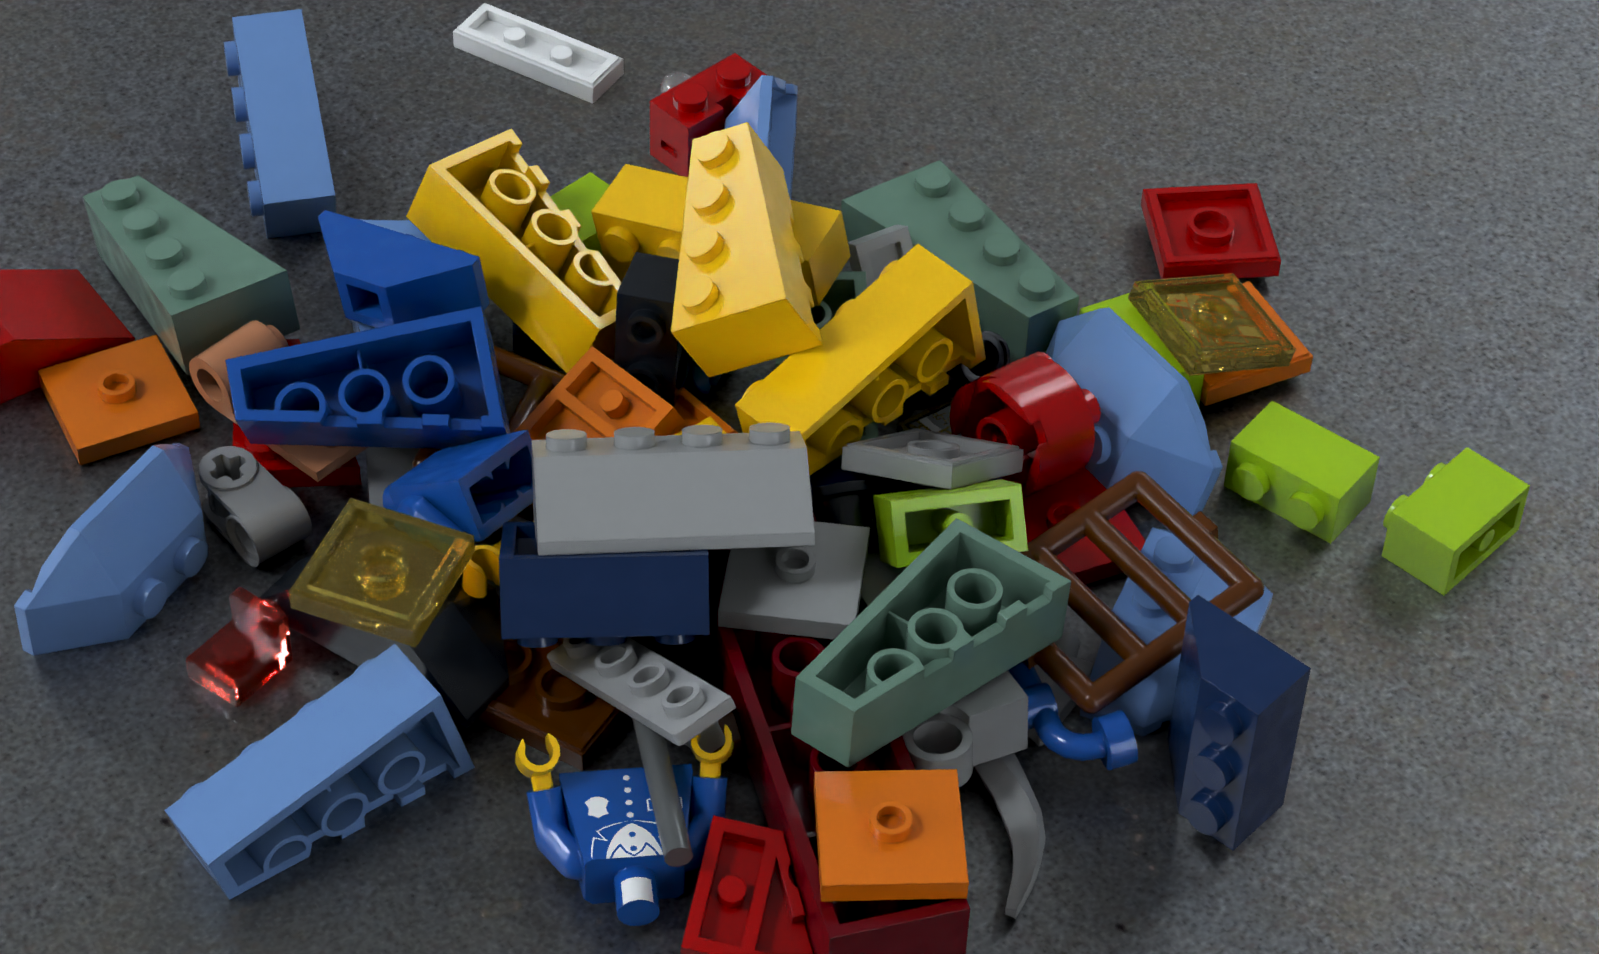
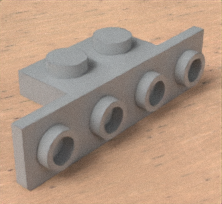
M627 637L626 642L619 645L595 646L588 644L585 638H564L563 644L547 654V659L554 670L675 745L681 746L685 744L692 749L690 740L700 733L699 746L705 752L712 753L724 745L725 736L718 720L736 708L732 697L635 640Z

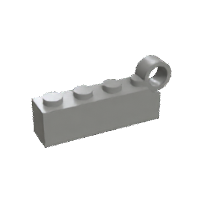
M879 548L869 551L867 554L858 615L907 568H896L880 561ZM1009 671L1004 672L903 734V740L915 770L957 769L959 787H961L971 777L973 766L1028 748V696Z

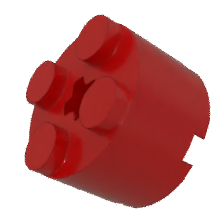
M1035 352L961 387L955 394L951 404L950 427L952 435L961 434L964 437L1019 446V449H1024L1022 472L1002 477L1003 480L1021 484L1022 496L1024 498L1081 471L1088 464L1095 444L1094 425L1099 422L1101 411L1099 403L1092 392L1087 389H1081L1073 377L1063 367L1054 362L1048 354Z

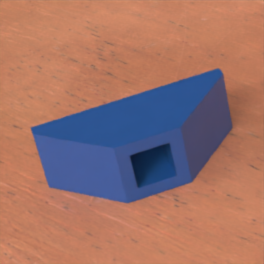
M324 210L318 216L330 265L347 319L379 328L479 306L484 311L490 304L479 256L328 210Z

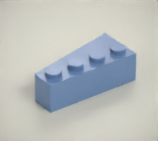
M302 9L232 17L234 41H226L223 44L228 77L238 75L239 87L231 88L236 123L245 122L247 133L239 134L243 168H254L256 177L255 181H247L251 216H263L267 239L322 232L318 216L324 210L336 213V197Z
M393 644L377 657L362 663L351 676L322 697L305 704L298 711L297 715L268 736L247 746L236 759L207 780L189 788L178 801L164 811L186 846L230 900L308 858L312 842L326 835L330 837L340 836L343 839L365 827L364 816L371 810L392 799H395L403 807L425 795L423 783L446 770L455 779L475 768L441 694L400 648Z

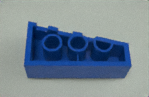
M481 306L225 360L235 420L250 444L444 449L510 433L492 335Z

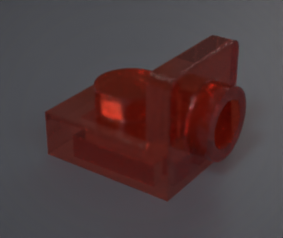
M238 587L229 595L232 620L186 658L188 677L237 708L293 660L289 620L284 611L272 600L260 599L243 587Z

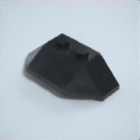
M392 531L351 542L299 560L256 600L258 610L357 666L377 657L393 644H396L441 694L452 720L466 728H469L488 708V705L510 686L504 640L501 639V620L496 588L487 584L486 597L474 598L469 596L462 587V569Z

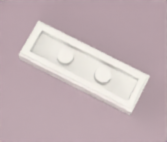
M483 3L453 31V44L455 48L592 104L624 74L623 58L487 3Z

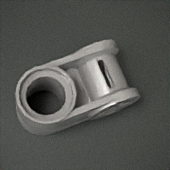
M222 446L209 451L202 457L199 463V478L203 486L208 490L203 500L204 517L208 524L213 526L234 547L238 555L248 565L257 567L312 534L311 519L299 497L270 474L254 458L252 453L236 446Z

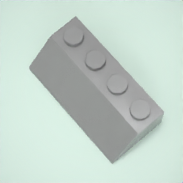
M773 422L758 423L749 427V433L722 434V428L718 426L692 425L684 427L682 435L655 436V431L650 428L626 427L615 430L614 437L587 438V433L584 431L560 429L546 433V440H531L533 514L538 556L815 546L807 447L800 431H790V426Z

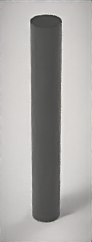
M632 718L665 863L673 867L683 866L691 861L693 853L666 738Z

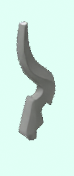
M1063 632L1062 637L1054 643L1090 678L1093 663L1076 658L1080 647L1079 638L1073 633ZM1035 665L1034 667L1042 683L1047 682L1052 689L1057 703L1058 715L1063 722L1076 703L1038 665ZM1035 728L1029 729L1028 737L1038 746L1044 745L1037 735ZM1015 753L973 766V769L992 797L1009 836L1012 850V879L1004 914L1016 919L1030 895L1041 869L1046 836L1042 810Z

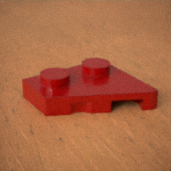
M713 815L680 954H813L804 922L805 912L799 889L794 885L790 870L791 860L783 831Z

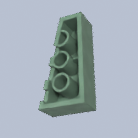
M941 160L841 201V211L848 242L896 224L908 226L913 247L917 243L973 281L981 329L999 334L1006 341L1010 350V363L1035 352L1046 353L1058 322L1077 316L1079 295Z
M137 175L129 179L115 180L106 184L102 189L83 196L98 254L186 375L190 374L189 362L192 358L250 321L257 320L266 326L272 325L283 336L300 330L286 269L146 179Z
M956 518L796 677L791 734L848 768L1060 639L1063 635L1071 580Z

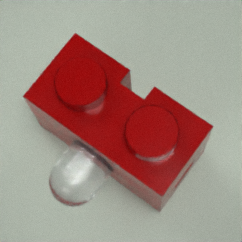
M736 53L693 77L682 71L668 73L660 84L661 95L650 100V155L679 176L688 177L692 140L711 132L724 130L725 120L760 76L766 74Z

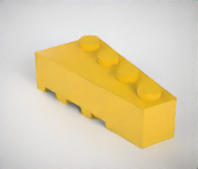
M748 122L711 132L692 140L671 333L708 377L823 345L820 329L813 321L811 308L814 307L811 290L803 278L801 264L804 263L801 245L795 239L792 229L795 219L783 168Z
M513 129L506 130L430 164L406 217L431 242L479 256L488 297L566 373L571 370L591 346L610 360L614 359L616 303L621 281L599 250H589L585 247L578 237V232L581 228L580 223L569 209L560 211L546 192L550 181L538 165L528 166L519 153L523 143Z
M625 164L592 209L591 213L603 257L621 283L636 252L679 259L688 177ZM790 200L795 219L792 229L795 239L801 245L804 263L801 264L803 278L811 290L814 306H819L851 256L842 211Z
M917 243L902 258L890 262L882 270L879 278L855 299L846 301L839 307L834 317L820 329L823 345L790 354L785 361L764 379L751 384L742 398L735 404L743 433H749L751 425L767 422L783 423L790 426V431H800L807 447L809 475H812L842 455V447L847 446L848 443L860 441L863 427L873 421L886 426L903 414V404L907 398L919 390H923L931 396L948 384L949 375L946 372L960 363L971 369L986 359L973 281Z

